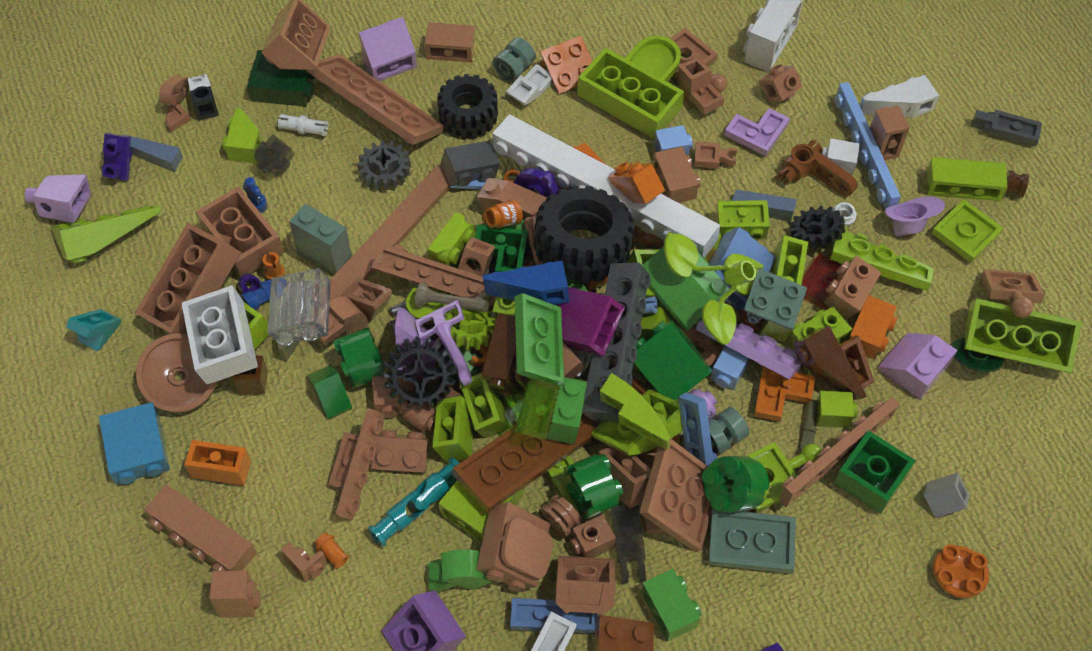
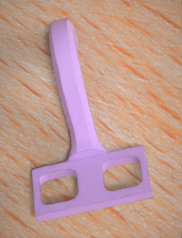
M456 300L416 320L415 323L421 340L433 334L440 337L444 347L449 350L450 357L454 359V365L460 382L467 386L472 383V376L461 351L451 336V325L465 319L460 303ZM457 307L459 314L446 321L444 314ZM434 319L435 326L422 333L421 325Z

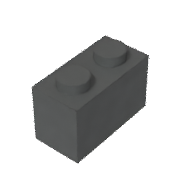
M489 140L445 148L441 165L450 186H454L457 184L467 185L471 181L479 179L486 181L487 178H496L500 161Z

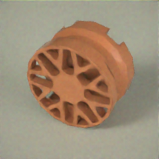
M555 494L550 499L548 505H543L539 509V514L543 520L550 523L549 528L561 538H567L571 534V529L580 525L582 520L576 509L565 498L557 499L559 496Z

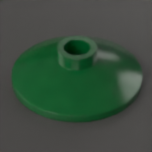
M965 337L956 340L952 345L957 350L954 358L961 365L971 370L995 372L1001 369L1004 364V358L965 350Z

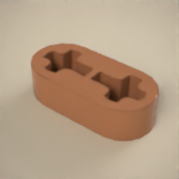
M174 75L161 85L159 91L160 102L175 105L184 99L189 91L188 78Z

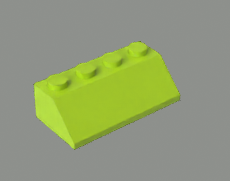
M975 299L970 303L965 325V350L1072 373L1082 322L1032 311L1028 317L1019 318L1013 314L1011 306Z

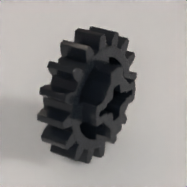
M823 205L819 206L817 210L810 207L807 212L800 211L801 216H794V222H790L791 237L807 241L808 246H812V250H815L817 246L825 249L827 244L835 245V239L841 240L842 233L846 232L844 216L840 215V211L836 210L833 212L832 207L825 210Z

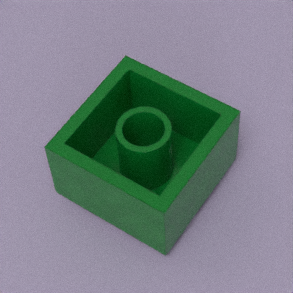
M868 430L839 470L834 484L881 514L908 476L916 460Z

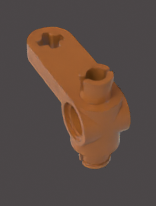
M811 140L808 145L798 144L794 146L790 156L782 162V170L777 173L780 182L787 178L783 182L785 185L790 184L792 180L798 181L801 178L807 177L811 173L843 196H850L858 187L857 181L850 173L821 154L822 146L819 143L813 147L816 143L815 140Z

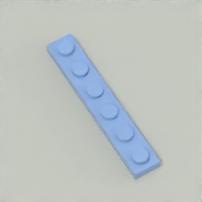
M849 82L839 85L838 92L835 95L836 107L840 108L843 114V122L851 132L852 142L860 144V161L863 165L865 164L868 170L869 181L871 184H874L877 190V199L886 210L889 206L898 204L901 196Z

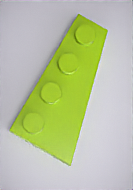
M846 231L842 233L841 240L835 239V245H833L830 256L831 260L842 264L844 260L849 262L857 255L881 272L880 276L908 284L914 288L929 290L934 268L905 254L899 257L894 254L890 247L884 244L877 246L868 242V237L861 233H858L856 236Z

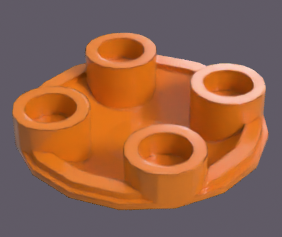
M948 544L936 555L933 562V574L937 583L947 593L960 598L975 597L984 591L988 584V560L982 553H976L967 547Z

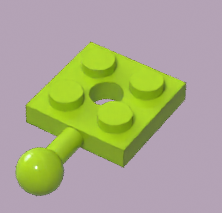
M773 442L747 455L759 461L773 478V481L769 483L768 490L765 491L763 497L765 500L758 508L754 509V512L759 513L779 503L778 499L783 491L781 488L782 484L790 476L797 477L794 469L810 460L814 463L819 459L818 455L822 451L821 448L816 444H807L802 448L801 454L787 460L776 442Z

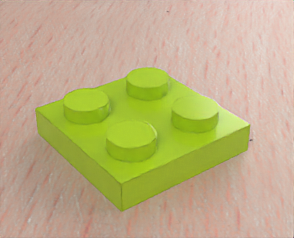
M963 199L933 228L931 234L972 263L1002 233L1004 228Z

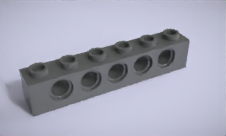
M640 263L610 264L604 295L616 300L624 307V311L604 357L592 355L582 413L593 422H619L618 413L620 411L601 401L600 390L611 373L627 382L630 386L632 384L631 372L633 362L637 358V340L642 331V313L646 309L645 297L651 282L650 274Z

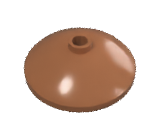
M175 333L156 339L146 347L137 364L136 379L142 395L149 403L153 402L156 408L166 412L181 413L199 407L212 395L217 385V381L206 384L196 373L188 334ZM178 373L185 374L184 379L181 381H177L175 376Z

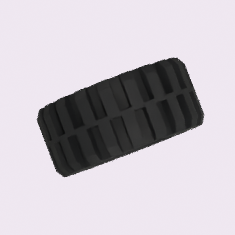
M573 186L570 190L561 189L557 191L556 195L553 193L546 198V201L541 203L538 208L533 246L536 250L535 254L542 261V264L562 261L568 281L581 280V283H589L590 280H595V282L605 279V276L608 277L611 263H626L629 259L635 227L633 216L623 202H619L618 197L613 194L611 196L608 195L605 190H594L590 186L585 188ZM587 230L600 237L580 238L568 233V231Z

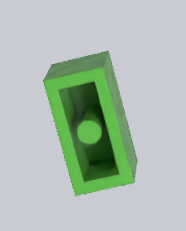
M564 377V384L557 386L547 439L574 445L580 426L587 382Z
M674 569L643 582L641 593L667 642L697 628L701 616L698 604L695 600L691 601L686 593L688 588L685 580L681 575L677 576Z

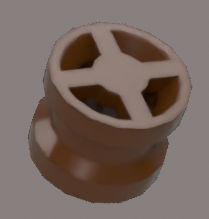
M1009 170L1007 172L1008 188L1005 194L1013 193L1017 197L1023 198L1028 186L1029 174L1023 173L1019 175L1015 171Z

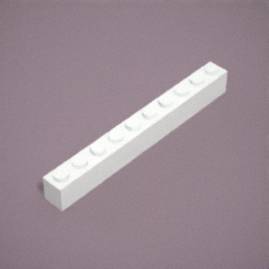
M510 114L492 133L493 148L499 154L512 158L521 166L538 169L542 172H551L555 177V182L562 188L570 190L573 186H579V188L590 186L594 190H605L610 196L612 194L619 198V202H623L629 209L634 219L633 224L640 227L644 232L661 238L664 242L669 232L683 234L693 241L698 253L704 259L718 241L720 224L662 194H659L646 204L631 202L610 182L608 176L615 172L613 168Z

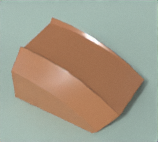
M558 556L556 604L566 614L569 612L599 613L603 616L614 607L615 559Z

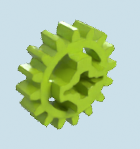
M455 308L449 310V312L444 314L445 320L448 321L456 317L459 311ZM461 308L465 319L451 325V336L458 348L464 346L466 350H469L470 346H474L475 349L480 350V345L489 347L497 318L491 317V311L484 313Z

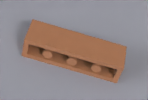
M167 484L144 509L149 517L147 522L159 532L162 529L170 534L168 537L180 547L185 544L191 548L190 553L199 561L203 562L206 559L212 563L211 567L214 571H243L257 554L251 542Z

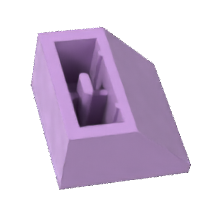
M403 17L359 32L363 63L369 74L378 81L417 68L416 52Z

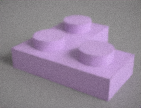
M770 108L758 124L736 114L725 129L724 136L767 156L788 126L790 118Z

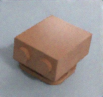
M510 502L498 504L489 512L476 570L486 574V578L491 581L507 584L508 588L515 592H524L525 589L537 587L539 578L544 577L548 571L553 546L552 538L548 533L550 523Z

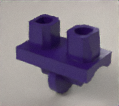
M112 133L104 134L103 177L119 180L129 179L130 159L132 158V152L130 151L131 136L115 135Z

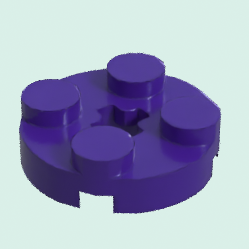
M534 168L523 169L513 182L547 198L553 193L556 195L557 191H559L555 183V177L551 172H542Z

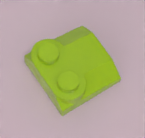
M455 212L428 248L430 260L454 268L459 267L464 247L471 237L475 238L476 236L474 225L466 222L464 215Z

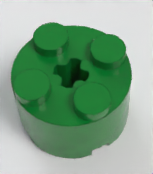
M369 327L333 341L338 355H341L342 361L340 363L345 376H348L352 388L373 382L372 377L382 376V372L386 371V368L383 367V359Z
M594 454L564 467V477L569 475L571 483L567 484L571 498L579 512L586 511L585 519L618 506L619 496L623 495L620 482L617 479L613 480L609 471L611 465L605 454L600 456Z
M723 456L717 458L702 473L705 494L716 511L741 512L754 510L763 503L765 491L769 488V478L766 469L759 461L749 456Z

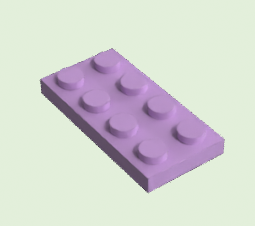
M701 319L695 330L716 340L708 332L703 319ZM742 323L740 325L736 324L731 341L725 345L788 379H791L804 364L797 358L794 349H784L776 345L777 341L769 336L761 337L754 333L753 328Z

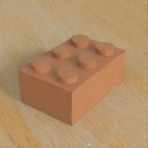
M239 186L196 211L203 231L241 252L232 267L240 278L244 274H250L263 266V256L267 254L268 259H270L268 252L277 253L278 256L284 253L279 235Z

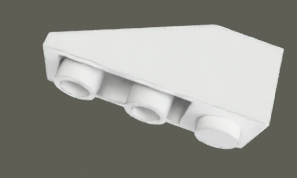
M923 75L917 78H910L906 82L897 85H890L881 91L866 94L862 98L860 108L863 115L874 116L875 111L882 107L899 105L904 117L914 118L933 111L939 94L927 77Z

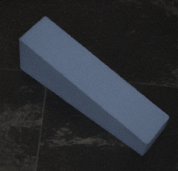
M131 136L130 151L132 155L173 172L176 171L183 157L180 148Z
M735 190L732 200H767L769 217L786 222H791L797 199L743 190Z

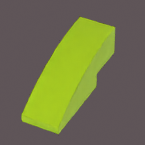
M611 373L600 390L601 401L620 411L618 413L620 424L668 450L670 447V436L655 410L633 387Z

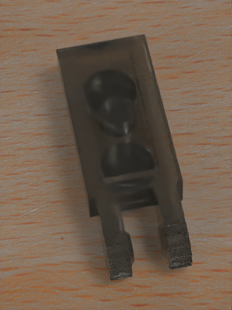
M639 505L632 508L628 506L611 508L613 534L616 537L617 563H619L621 583H628L629 570L627 569V562L637 561V578L639 582H645L644 560L646 555Z

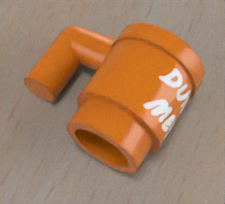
M516 200L495 204L491 208H487L485 213L482 214L483 223H487L490 228L519 225L523 218L521 206Z

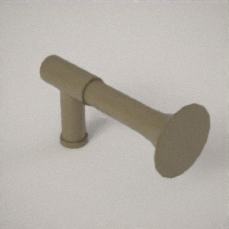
M423 281L417 287L415 303L418 308H423L426 303L430 302L448 305L458 300L463 309L486 313L489 308L488 301L493 296L486 295L485 289L475 298L437 293L430 290L427 282Z

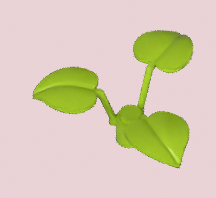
M669 232L665 237L664 254L667 264L676 275L687 278L691 275L692 269L696 272L725 270L724 280L732 287L720 297L719 302L716 300L706 302L702 311V319L708 332L720 344L727 345L735 332L736 315L732 306L724 304V302L735 291L741 295H749L759 268L763 269L764 265L750 257L731 254L725 259L724 265L697 266L695 264L698 262L699 255L693 241L682 234Z

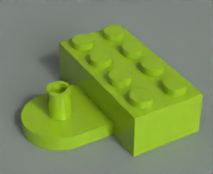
M649 36L642 39L625 58L605 47L578 77L577 95L655 139L656 130L665 129L682 109L684 91L667 82L680 65V48L673 40L663 36Z

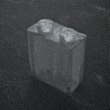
M319 268L271 278L268 334L279 345H291L294 342L312 341L319 337L328 336L331 281Z

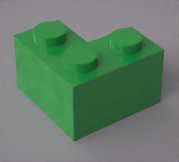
M477 225L475 239L495 246L490 264L496 265L495 272H504L523 267L524 263H526L528 251L527 230L490 228L489 226Z

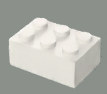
M766 0V7L760 8L756 17V23H751L747 30L746 37L749 39L743 48V52L746 53L744 63L768 73L770 72L769 70L774 66L798 25L803 0Z
M233 286L182 302L194 369L206 384L258 367L244 302Z

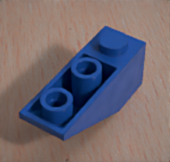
M562 261L547 262L531 267H520L515 270L494 272L482 276L486 295L515 301V296L524 293L553 305L570 302Z

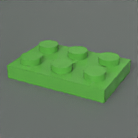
M524 293L515 296L517 374L554 386L564 384L561 307Z

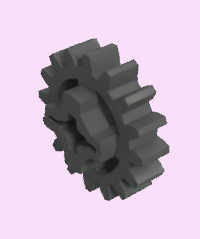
M382 140L379 146L374 142L371 143L372 149L364 148V155H359L357 166L361 180L365 179L367 186L374 183L375 189L382 185L385 190H388V185L391 184L394 188H397V182L404 183L405 176L410 175L411 161L408 151H403L402 145L394 147V141H391L389 145H385L384 140Z

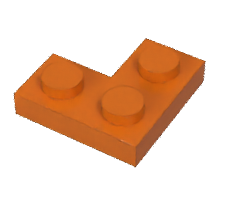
M763 366L754 417L780 422L785 399L804 403L812 400L815 376L797 372L791 379H788Z

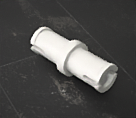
M280 114L279 116L281 118L278 119L279 129L298 131L302 135L306 133L327 135V132L324 130L328 131V121L309 119L305 115L296 117Z

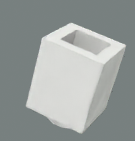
M831 138L828 148L823 147L822 155L853 176L860 144Z

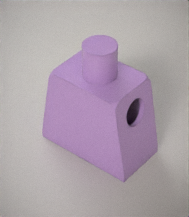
M54 175L45 177L38 188H27L25 200L29 203H35L38 215L41 217L75 223L92 194L87 175Z

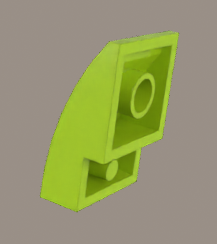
M648 389L642 397L655 410L672 439L683 430L679 402ZM602 422L591 432L592 437L628 456L641 454L658 447L657 444L619 422Z

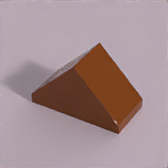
M855 335L840 344L862 388L875 382L860 337Z

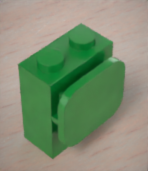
M662 320L651 329L653 335L646 340L643 337L637 340V358L634 364L659 394L677 401L679 396L687 393L711 374L712 368L698 352L695 345L672 320L667 323Z

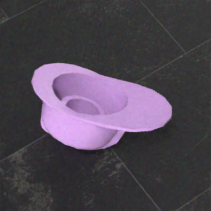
M920 197L901 204L891 205L886 208L885 214L891 218L893 232L896 236L916 234L924 230L928 218L944 210L945 203L937 197Z

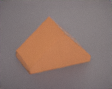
M357 278L341 296L348 297L371 322L388 304L392 291L390 288Z

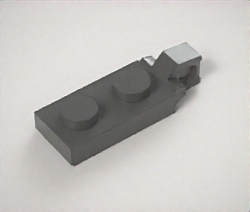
M977 110L973 116L971 126L989 134L1036 147L1039 142L1042 123L999 110L988 113Z

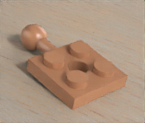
M683 28L670 38L679 46L681 54H688L690 56L689 58L681 57L680 65L695 57H699L707 66H710L717 60L718 54L686 28ZM678 70L673 74V76H674L675 78H677V79H678ZM711 72V85L718 92L724 91L727 87L725 76Z
M983 269L981 278L989 298L1001 303L1008 300L1013 301L1011 310L1015 316L1019 318L1028 317L1033 311L1034 303L1043 304L1045 294L1034 273Z

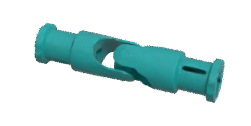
M451 457L448 460V464L439 472H433L418 486L417 490L411 491L385 512L386 516L374 526L370 525L367 529L373 539L381 547H384L387 544L386 541L397 531L402 532L426 511L431 503L441 499L450 490L449 487L457 481L452 474V469L459 462ZM407 503L416 510L410 515L406 514Z

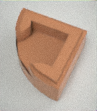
M178 103L169 106L165 119L169 131L173 132L191 120L188 113Z

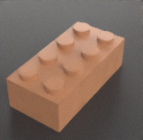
M187 223L135 313L170 334H187L182 302L220 290L241 252L211 234Z

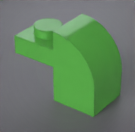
M461 549L441 553V559L428 563L429 591L436 590L438 593L455 586L475 590L494 583V581L487 579L486 574L476 570L480 551Z

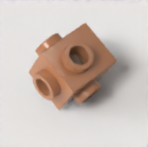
M782 64L772 67L769 70L770 73L759 80L768 101L788 100L795 96V92L803 87L794 66H783Z

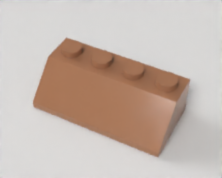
M291 0L278 13L261 53L269 63L275 64L279 69L314 70L318 65L331 27L302 0Z

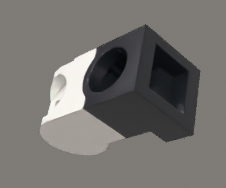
M207 74L188 78L197 119L202 120L218 116V109Z

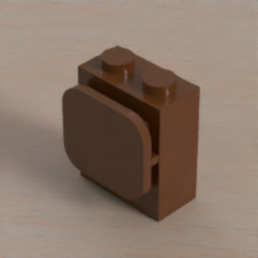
M498 314L482 376L489 382L491 387L497 390L498 394L506 397H512L513 394L522 395L524 389L532 391L536 380L517 374L515 316Z

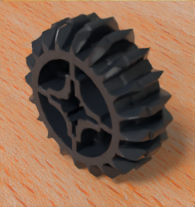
M415 336V344L412 345L410 340L406 338L404 339L405 348H402L398 343L395 344L398 354L391 351L387 353V356L392 361L383 362V367L389 369L382 372V377L389 379L384 383V387L386 389L393 388L389 393L391 398L399 395L398 404H403L407 399V407L409 409H412L414 402H418L419 410L423 409V402L427 401L430 408L434 407L432 399L436 398L439 402H442L443 397L440 393L450 394L451 392L446 384H455V380L450 375L456 374V369L449 367L454 363V359L452 357L445 358L449 354L447 348L439 351L441 347L439 341L435 342L431 347L430 337H426L424 344H421L420 337ZM422 353L434 357L441 367L435 368L434 365L425 364ZM414 354V360L411 365L402 367V370H397L400 363L406 357ZM418 361L420 362V367L424 372L421 375L422 377H420V384L418 383V378H416V374H414L416 373L418 368ZM436 376H440L437 384L425 391V384L429 380L436 379ZM398 378L413 382L416 392L405 389L399 383Z

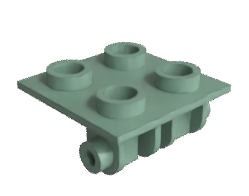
M759 268L744 311L747 312L748 321L758 323L763 318L793 330L807 287Z

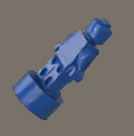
M253 177L246 178L243 183V190H245L247 197L260 213L265 212L267 209L265 196L261 194Z
M273 279L261 281L259 283L261 285L260 289L254 292L247 291L240 295V297L247 305L254 310H258L260 308L259 305L268 300L270 305H272L282 296L281 290L288 287V282L284 279L274 282Z

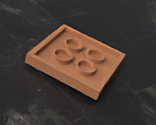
M670 438L668 450L658 445L639 514L692 551H702L713 508L705 494L704 482L702 480V473L708 466Z

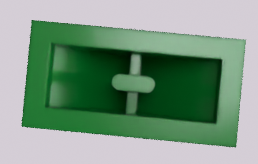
M332 365L307 375L328 420L353 409L339 373Z

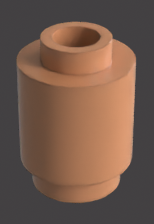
M406 399L400 407L403 419L423 433L434 431L436 409L434 407L430 408L427 402H423L424 407L422 410H419L418 402H414L412 409H409L407 407L408 400Z

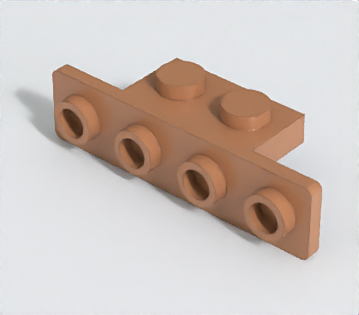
M367 409L359 435L344 432L328 484L343 489L336 510V516L350 520L354 519L359 509V499L362 489L367 483L368 469L376 453L377 439L384 426V414L374 409Z

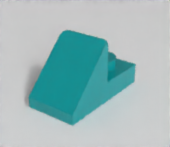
M99 309L68 318L66 328L76 332L75 334L78 336L80 343L95 351H99L119 327L122 319Z

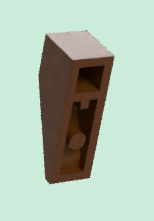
M830 326L818 328L793 342L797 358L809 370L839 392H853V400L867 397Z

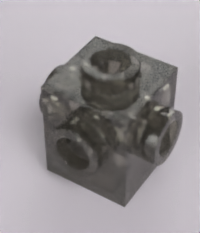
M272 134L266 142L262 141L257 146L254 158L258 162L257 168L266 175L272 173L276 177L279 173L283 174L289 168L290 160L294 153L289 146Z

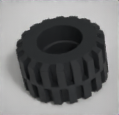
M464 74L463 77L457 75L454 76V80L448 79L446 85L440 87V92H438L437 96L440 123L444 125L447 133L452 132L454 137L460 135L461 139H467V137L474 139L477 138V135H486V130L491 131L493 129V124H496L498 116L497 92L494 90L492 83L488 84L487 79H480L479 75L475 74L474 76ZM470 104L476 107L465 109L460 106Z

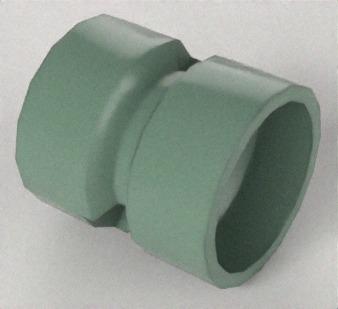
M516 37L492 60V65L498 75L506 81L513 82L536 59V54L526 40Z
M728 407L717 414L716 420H708L712 452L717 456L730 449L731 443L737 444L749 436V428L745 420L732 407Z

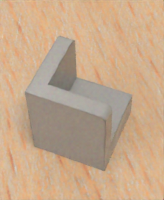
M959 473L928 482L924 492V497L935 517L967 509L970 497Z

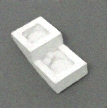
M536 64L525 77L520 75L508 88L506 94L525 106L547 90L553 81L549 72Z

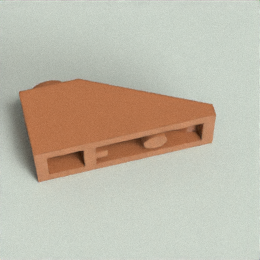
M487 178L477 195L484 210L491 208L495 204L516 200L522 209V220L536 216L539 206L547 198L510 181Z

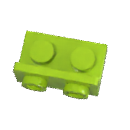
M767 200L717 201L718 224H720L719 233L721 234V239L725 233L737 227L747 231L756 241L767 238L770 227Z

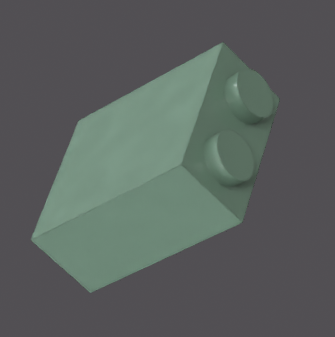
M304 204L289 221L298 255L333 276L352 257L346 227L311 206Z

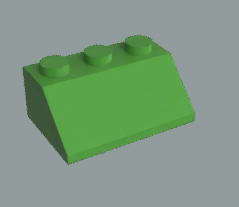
M664 246L642 265L650 274L651 282L649 289L685 331L702 319V311L706 302L710 300L719 302L720 297L729 290V287L715 271L696 272L692 269L691 275L687 278L676 275L667 264ZM698 253L699 258L695 265L710 266Z

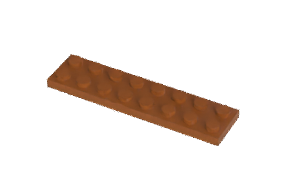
M632 376L631 387L643 395L647 390ZM586 377V378L583 379L582 381L587 382V381H588V377ZM552 400L453 467L452 474L486 513H489L498 504L509 499L594 439L591 432L602 422H593L582 413L574 445L547 439L554 400Z

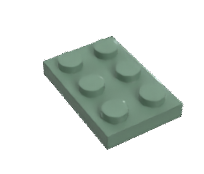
M712 508L708 565L793 574L795 566L796 517L742 511L722 512Z

